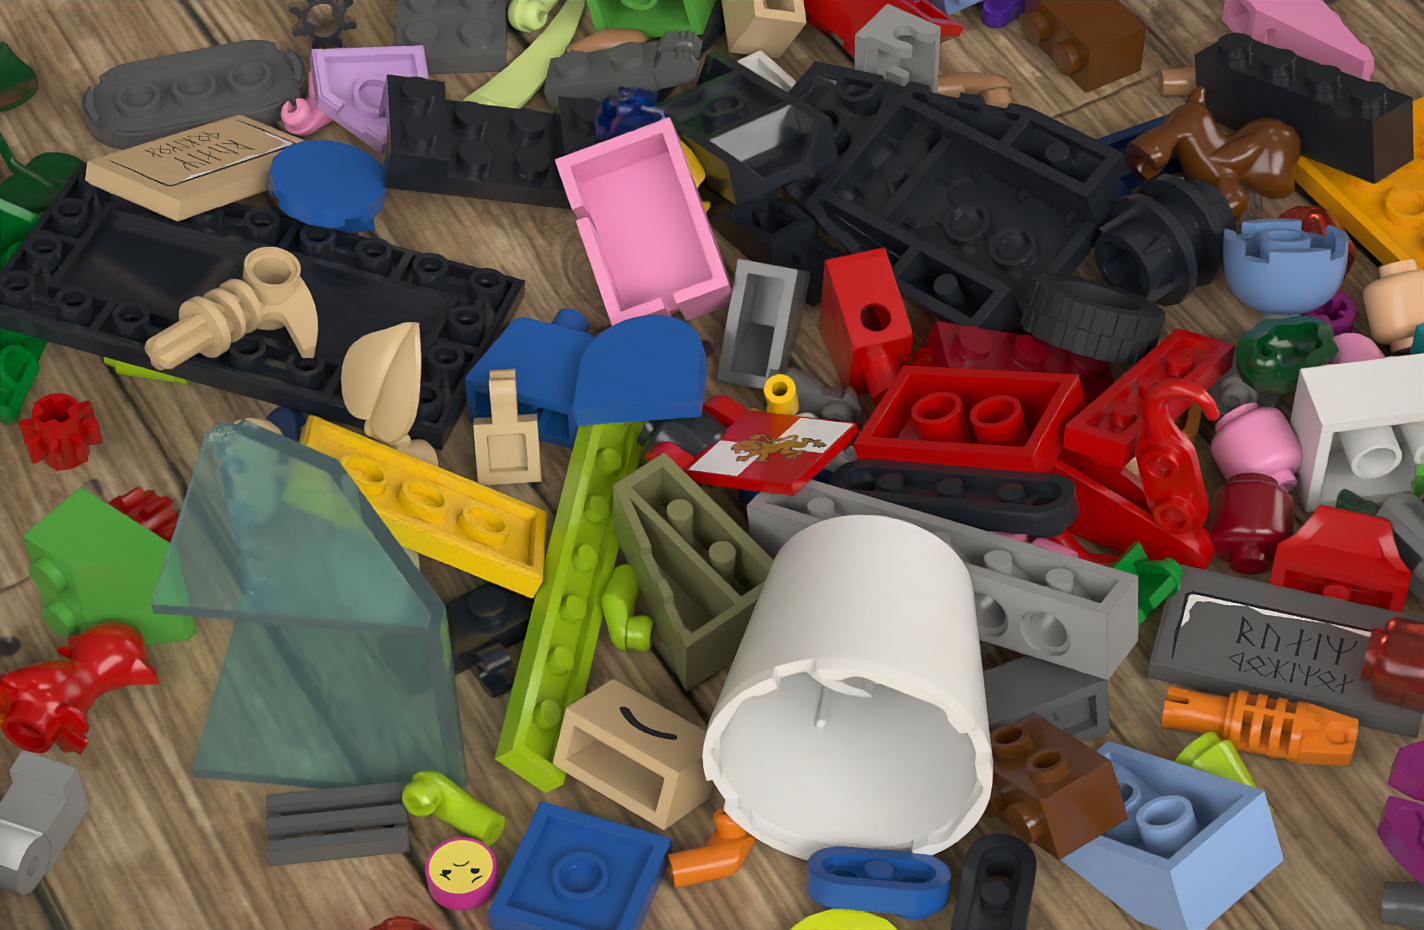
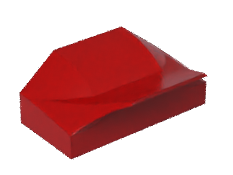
M1320 505L1295 535L1278 543L1270 584L1402 613L1411 572L1400 559L1391 523L1388 519Z

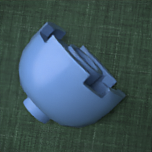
M1260 219L1242 222L1241 234L1237 235L1235 231L1229 229L1224 231L1223 262L1226 281L1236 298L1249 308L1263 312V317L1272 313L1288 314L1290 317L1300 316V313L1317 310L1334 297L1343 282L1347 266L1349 241L1344 231L1328 225L1325 228V236L1301 231L1302 220Z

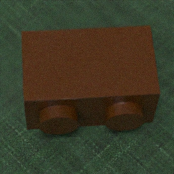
M1025 0L1022 27L1026 37L1031 43L1037 44L1055 62L1059 71L1063 75L1069 76L1085 93L1141 71L1146 27L1118 0Z

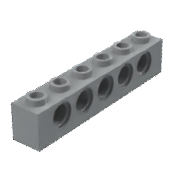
M812 479L794 496L759 492L747 505L749 535L773 560L783 545L798 532L810 525L834 517L847 515L884 516L899 519L929 531L956 552L969 572L974 590L979 640L1106 680L1112 676L1138 642L1137 575Z

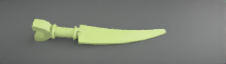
M567 0L547 28L522 54L489 82L463 99V102L472 101L479 104L517 109L523 107L546 82L550 59L560 57L566 53V48L571 44L582 17L585 0Z

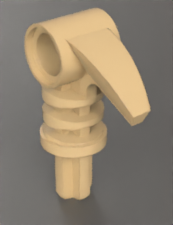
M262 247L250 252L244 262L242 281L230 279L222 283L219 288L207 292L203 297L195 296L187 300L180 306L179 321L147 340L145 351L151 359V364L158 370H164L165 368L172 369L197 353L215 358L226 352L231 343L243 338L245 333H251L256 329L276 330L284 326L288 330L302 358H314L318 335L317 312L311 293L300 277L301 267L297 258L290 252L277 247Z

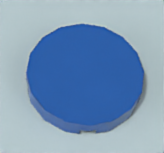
M331 140L302 141L285 147L273 158L269 173L268 190L271 197L275 195L279 199L278 207L290 217L308 225L325 228L346 227V220L359 217L360 224L372 220L383 209L387 188H383L384 167L370 153L353 145Z

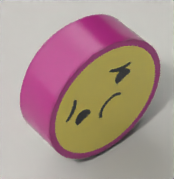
M467 837L447 840L438 845L430 853L426 861L425 872L429 893L438 904L452 910L476 908L488 901L497 888L498 873L495 856L492 850L479 840Z

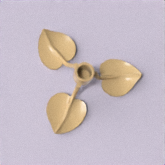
M406 322L364 335L349 348L342 365V395L348 411L354 417L366 420L364 432L367 436L381 441V444L438 467V458L433 447L425 440H411L408 435L416 418L420 394L421 344L419 323ZM262 418L240 419L228 426L217 441L214 455V464L217 468L216 480L227 508L238 520L250 525L268 523L280 513L286 496L283 476H291L294 465L282 464L284 456L283 435L277 426ZM359 528L357 532L344 535L337 546L336 568L340 586L350 603L367 617L379 623L392 626H403L421 617L418 605L420 579L418 552Z

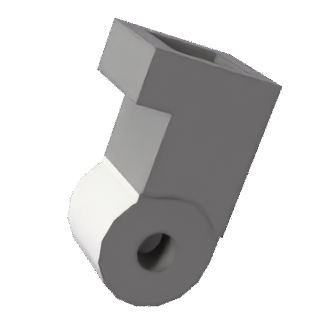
M22 750L9 770L13 783L0 802V888L26 896L36 888L46 871H50L88 812L89 805L77 767Z

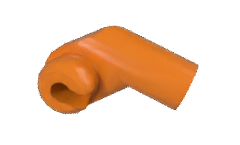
M724 805L719 807L713 815L716 829L712 832L705 846L667 854L668 867L674 889L727 878L737 873L756 843L754 836L742 829L724 811Z

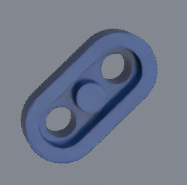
M834 846L820 849L809 857L807 862L806 891L814 901L821 904L826 910L834 908L891 913L904 919L921 920L942 910L948 904L951 871L943 861L927 854Z

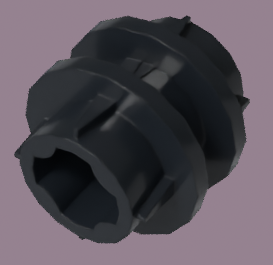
M1168 174L1152 177L1145 181L1136 193L1124 195L1112 202L1106 224L1099 228L1102 234L1095 241L1094 255L1103 281L1108 285L1137 294L1148 301L1164 307L1180 304L1191 295L1196 287L1209 285L1218 279L1224 271V231L1229 229L1236 232L1237 229L1235 217L1228 199H1225L1220 191L1207 181L1197 178L1185 181L1183 177L1179 178Z

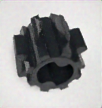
M303 0V2L289 3V12L300 18L298 23L292 28L293 36H306L308 34L312 37V49H319L322 46V41L330 40L338 48L343 47L340 36L342 30L347 31L357 27L356 20L345 13L354 1ZM328 4L330 5L332 16L336 20L329 26L318 27L315 26L314 17L309 11L316 5Z

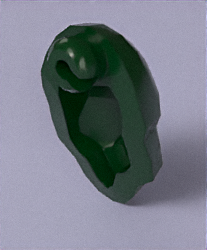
M1313 316L1265 319L1256 324L1252 330L1244 333L1238 340L1236 348L1237 373L1243 383L1259 393L1266 395H1287L1293 393L1297 388L1300 369L1333 363L1339 352L1337 345L1333 341V329L1323 319Z

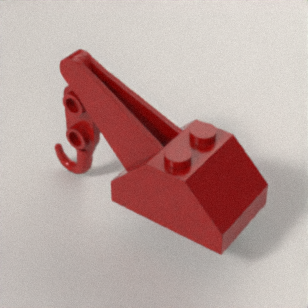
M903 365L853 444L858 460L883 459L1062 475L1074 483L1080 510L1076 521L1066 529L1070 534L1123 554L1134 542H1139L1149 560L1161 561L1164 558H1171L1178 564L1207 570L1215 554L1210 532L1202 527L1209 514V503L1197 453L1188 436L1180 431L1171 419L1168 402L1176 398L1194 402L1211 421L1217 420L1220 413L1212 396L1204 388L1189 380L1182 378L1162 379L1152 384L1143 396L1142 416L1144 421L1135 449L1141 480L1125 467L1098 465L1091 462L1085 455L1063 448L1066 424L1086 407L1079 374Z

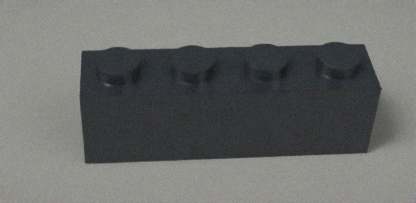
M1233 32L1220 37L1216 43L1194 55L1196 87L1200 86L1206 89L1205 106L1217 123L1239 130L1249 121L1263 117L1281 120L1292 126L1300 138L1301 156L1372 184H1376L1414 160L1413 97L1391 90L1382 83L1367 81L1347 74L1336 66L1323 65L1298 56L1289 49H1279L1254 40L1251 36L1244 33Z

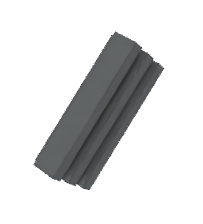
M405 781L266 795L268 818H266L268 835L267 856L269 865L279 866L410 852L408 810L402 800V792L406 786ZM394 824V828L353 832V828ZM324 831L326 834L318 836L284 839V836L286 835L315 833Z

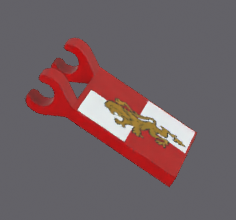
M718 394L709 398L702 406V410L714 415L719 422L728 428L725 435L717 443L705 448L698 456L693 457L679 446L664 441L656 444L645 454V460L649 462L665 452L695 483L794 496L859 435L857 423L751 411L733 399Z

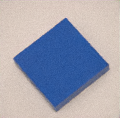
M540 801L487 912L489 928L493 930H640L668 866L667 854L673 853L672 838Z

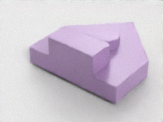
M423 45L311 50L310 67L317 109L382 154L387 147V122L385 117H379V107L387 74L406 77L418 76L429 79Z

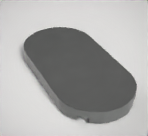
M244 40L129 62L113 67L99 76L100 84L95 86L93 90H91L90 86L88 87L82 99L83 114L87 129L96 140L104 145L120 150L235 115L246 116L265 125H271L282 120L281 108L288 100L295 106L296 98H306L308 81L305 65L301 57L287 47L288 53L283 50L276 49L274 42L265 40Z

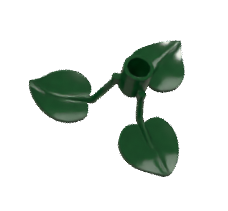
M3 41L0 44V112L14 109L31 99L39 89V82L33 69L20 60L9 45ZM0 132V154L9 170L14 173V175L1 182L0 199L32 213L45 212L80 163L84 161L70 154L46 152L34 157L25 166L15 159Z

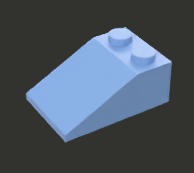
M1111 741L1106 742L1096 751L1112 762L1129 819L1061 859L1063 863L1138 922L1159 930H1206L1218 917L1254 888L1259 881L1284 860L1264 790Z

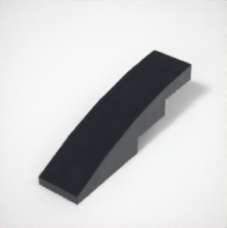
M705 175V179L698 187V192L702 202L709 201L711 203L710 208L706 212L709 223L751 261L810 271L805 302L812 307L821 303L825 260L847 255L817 237L815 218L777 196L776 189L769 191L767 196L758 202L736 206L710 188Z

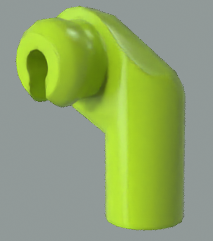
M628 564L620 565L613 571L601 597V605L611 643L625 653H629L630 649L645 652L653 646L655 632L652 631L655 622L646 615L634 616V604L640 593V588L631 565Z

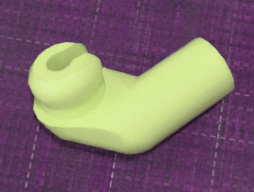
M512 0L508 8L509 22L513 28L522 32L531 33L533 30H538L543 27L547 20V14L559 0Z

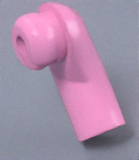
M311 71L308 74L309 98L306 100L296 98L295 106L288 100L281 108V119L285 124L286 130L296 136H310L333 121V119L317 109Z

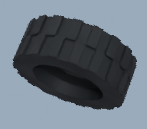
M1044 272L1034 276L1021 319V325L1025 331L1032 333L1034 337L1058 348L1069 350L1072 353L1105 362L1135 365L1157 346L1165 321L1166 311L1159 308V305L1116 286L1074 275Z

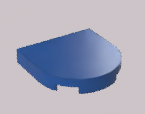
M646 315L619 322L599 334L588 345L580 361L571 410L576 425L701 417L708 364L698 333L689 324L677 318L663 315Z

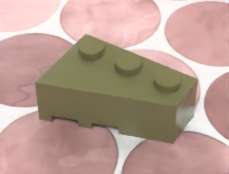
M664 452L613 485L614 533L628 564L631 565L636 575L642 596L682 686L687 693L734 661L774 560Z

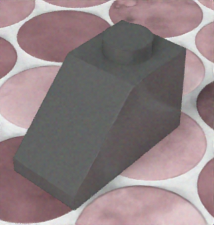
M738 259L716 380L764 389L771 369L785 371L800 332L810 271Z

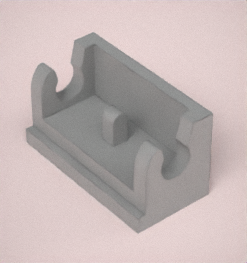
M886 4L855 34V69L883 75L886 83L905 86L909 81L930 85L932 92L937 93L941 27Z

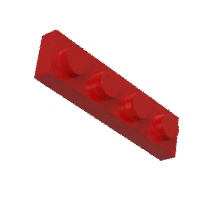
M1177 328L1066 424L1063 448L1085 455L1091 462L1098 465L1125 467L1135 457V449L1144 421L1142 416V400L1149 387L1162 379L1182 378L1198 384L1207 391L1232 368L1235 345ZM1180 398L1171 399L1168 402L1171 419L1173 421L1176 420L1194 402Z

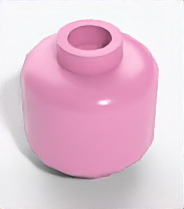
M1248 403L1230 411L1216 423L1215 431L1217 434L1211 441L1210 453L1226 482L1230 477L1237 474L1260 473L1273 477L1278 481V485L1287 492L1297 485L1298 481L1295 475L1301 466L1303 451L1294 430L1281 411L1274 407H1261L1258 403Z

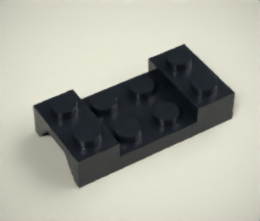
M719 50L707 54L694 88L657 104H653L629 87L619 91L629 132L670 117L680 140L693 151L699 162L704 165L708 186L736 206L758 202L765 198L769 191L791 181H803L812 178L818 173L819 169L839 161L830 117Z
M387 74L379 107V117H385L387 122V147L383 172V188L572 210L555 159L618 136L615 107L612 102L597 101L591 98L580 99L558 96L554 112L549 113L529 108L517 109L479 104L472 101L446 100L445 81L430 80L418 76L406 77Z

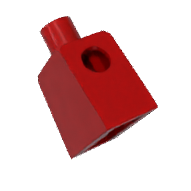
M885 248L825 260L818 326L844 391L848 386H851L858 395L870 393L876 407L903 365H909L913 342L912 329ZM866 308L865 313L860 314Z

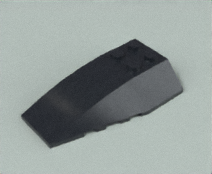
M815 61L788 92L831 118L839 161L819 169L818 173L812 178L803 181H791L782 185V187L850 255L885 248L901 298L946 323L975 326L1001 332L1023 329L1021 319L1034 276L1044 272L1051 274L1061 273L1071 276L1095 247V241L1102 234L1099 228L1106 224L1124 167V154L1037 110L1014 103H1009L1007 108L988 105L985 103L984 97L963 92L960 93L958 98L932 92L930 85L909 81L905 86L886 83L883 75Z

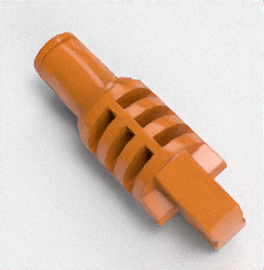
M1172 685L1168 687L1166 696L1168 700H1165L1162 715V729H1173L1201 735L1213 731L1222 741L1231 740L1237 752L1239 750L1248 751V754L1256 756L1263 754L1267 755V758L1276 760L1278 757L1287 759V762L1347 767L1351 765L1358 734L1359 721L1356 718L1307 702L1298 701L1293 703L1281 697H1278L1277 700L1269 698V695L1260 693L1258 696L1251 695L1249 691L1239 690L1238 693L1231 692L1229 698L1189 691Z

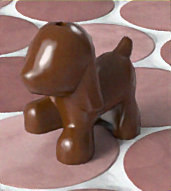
M1199 86L1191 91L1186 104L1180 105L1171 111L1164 119L1162 125L1139 135L1123 153L1127 166L1142 182L1157 176L1168 163L1171 153H1173L1187 180L1197 178L1207 181L1217 188L1225 199H1228L1236 222L1247 210L1249 196L1241 185L1253 193L1268 199H1284L1292 195L1295 190V170L1300 158V138L1292 126L1281 120L1265 117L1249 121L1234 134L1224 135L1213 115L1205 106L1206 89Z

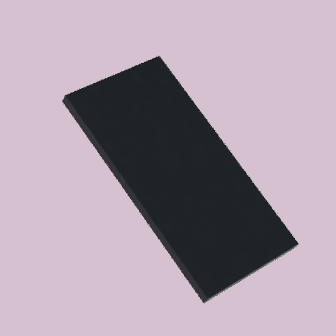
M81 162L0 271V328L364 429L366 420L356 418L350 414L344 403L341 385L344 358L353 343L364 335L406 322L419 323L421 344L420 394L416 418L408 435L411 440H425L434 449L442 451L467 404L465 378L509 326L524 298L525 280L504 275L496 269L478 268L448 260L440 254L422 253L392 245L381 238H366L333 228L308 225L295 218L280 215L269 208H254L235 202L180 221H175L89 184L88 181H85L87 163ZM262 247H277L290 252L297 258L301 267L300 277L311 293L317 312L318 335L314 358H302L288 330L284 326L276 330L256 329L251 333H245L243 338L231 343L226 352L215 358L197 353L172 369L165 368L164 370H158L151 364V359L145 351L147 340L179 321L180 306L187 300L195 296L203 297L207 292L219 288L222 283L230 279L242 281L244 262L250 252Z

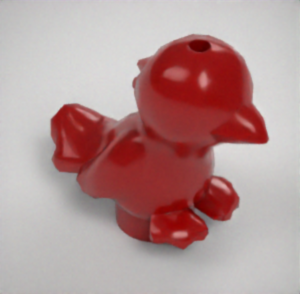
M120 621L100 622L90 626L80 635L69 637L67 639L68 645L57 648L58 654L69 660H48L31 664L8 674L0 673L1 729L7 739L19 748L32 753L48 752L54 742H56L64 753L74 751L81 755L89 742L84 735L88 733L90 727L86 715L96 698L106 692L122 689L127 686L159 684L157 671L149 663V653L144 638L138 629Z

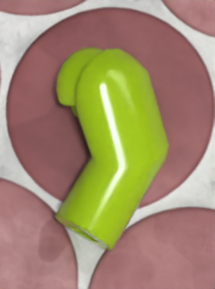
M438 770L417 772L413 775L412 781L403 789L402 800L404 806L411 814L418 817H428L430 814H433L467 836L483 842L488 847L499 839L504 830L505 817L473 798Z

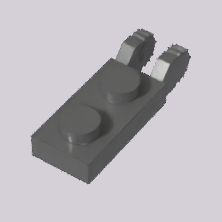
M682 29L681 32L676 30L665 32L659 42L653 41L640 44L625 42L610 49L586 53L583 51H571L560 57L551 58L544 87L550 109L555 108L558 96L580 99L591 98L602 101L620 98L619 91L628 87L638 94L658 92L661 88L680 86L681 83L693 82V79H697V69L700 62L697 58H700L703 40H700L695 31L690 32L689 29L687 31Z

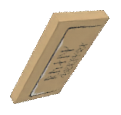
M235 115L88 160L85 181L175 221H180L268 191L269 173L273 158L285 147L305 140L246 116Z

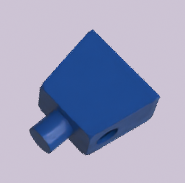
M566 308L557 312L551 324L526 317L514 319L465 378L469 422L473 423L474 418L492 417L489 390L490 370L515 369L518 415L537 414L540 441L573 449L579 426L576 425L571 410L579 365L584 351L596 338L593 334L588 333L590 324L587 318L576 310Z

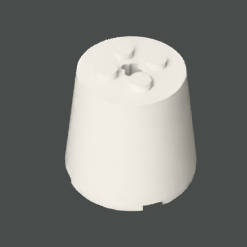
M847 515L810 525L791 537L777 553L710 718L703 745L702 759L706 780H713L715 786L725 799L724 811L742 829L779 851L807 861L814 852L834 846L913 852L932 856L958 842L981 818L991 795L993 758L974 590L969 572L963 561L951 547L934 534L914 524L890 517Z

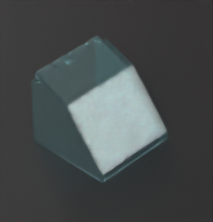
M242 419L238 424L222 422L214 426L211 432H206L151 603L153 613L236 620L192 768L194 777L329 789L405 781V785L412 781L413 775L417 772L438 770L466 791L469 779L444 603L338 459L245 419Z

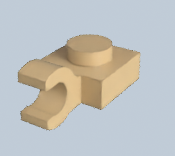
M515 369L490 370L489 390L492 417L474 418L473 422L478 483L485 486L542 482L537 414L518 415Z

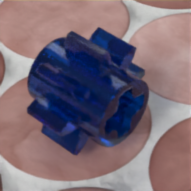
M619 86L617 88V96L609 95L600 103L595 116V130L601 139L609 140L666 119L668 116L663 108L654 106L658 96L656 92L634 86L632 89Z

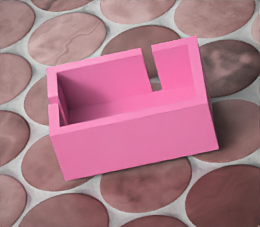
M670 117L555 159L569 203L578 218L576 223L612 326L639 316L663 315L672 317L671 314L681 311L686 321L730 305L733 287L683 146Z

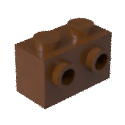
M1034 712L1016 723L1001 726L990 734L993 782L990 799L983 814L988 818L995 816L1013 828L1014 832L1024 843L1030 844L1033 842L1056 859L1061 860L1129 819L1111 760Z

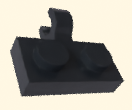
M489 581L386 634L389 652L422 693L469 669L479 681L484 691L491 698H494L513 687L514 679L505 670V667L512 664V658L506 649L525 639L531 611L514 591Z

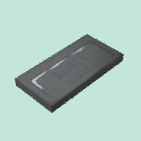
M1179 564L1184 573L1181 578L1182 586L1174 596H1167L1149 663L1148 678L1230 696L1231 692L1238 693L1239 690H1244L1256 696L1260 693L1269 695V698L1277 700L1278 697H1281L1293 703L1298 701L1307 702L1356 718L1359 721V726L1417 739L1424 711L1423 617Z

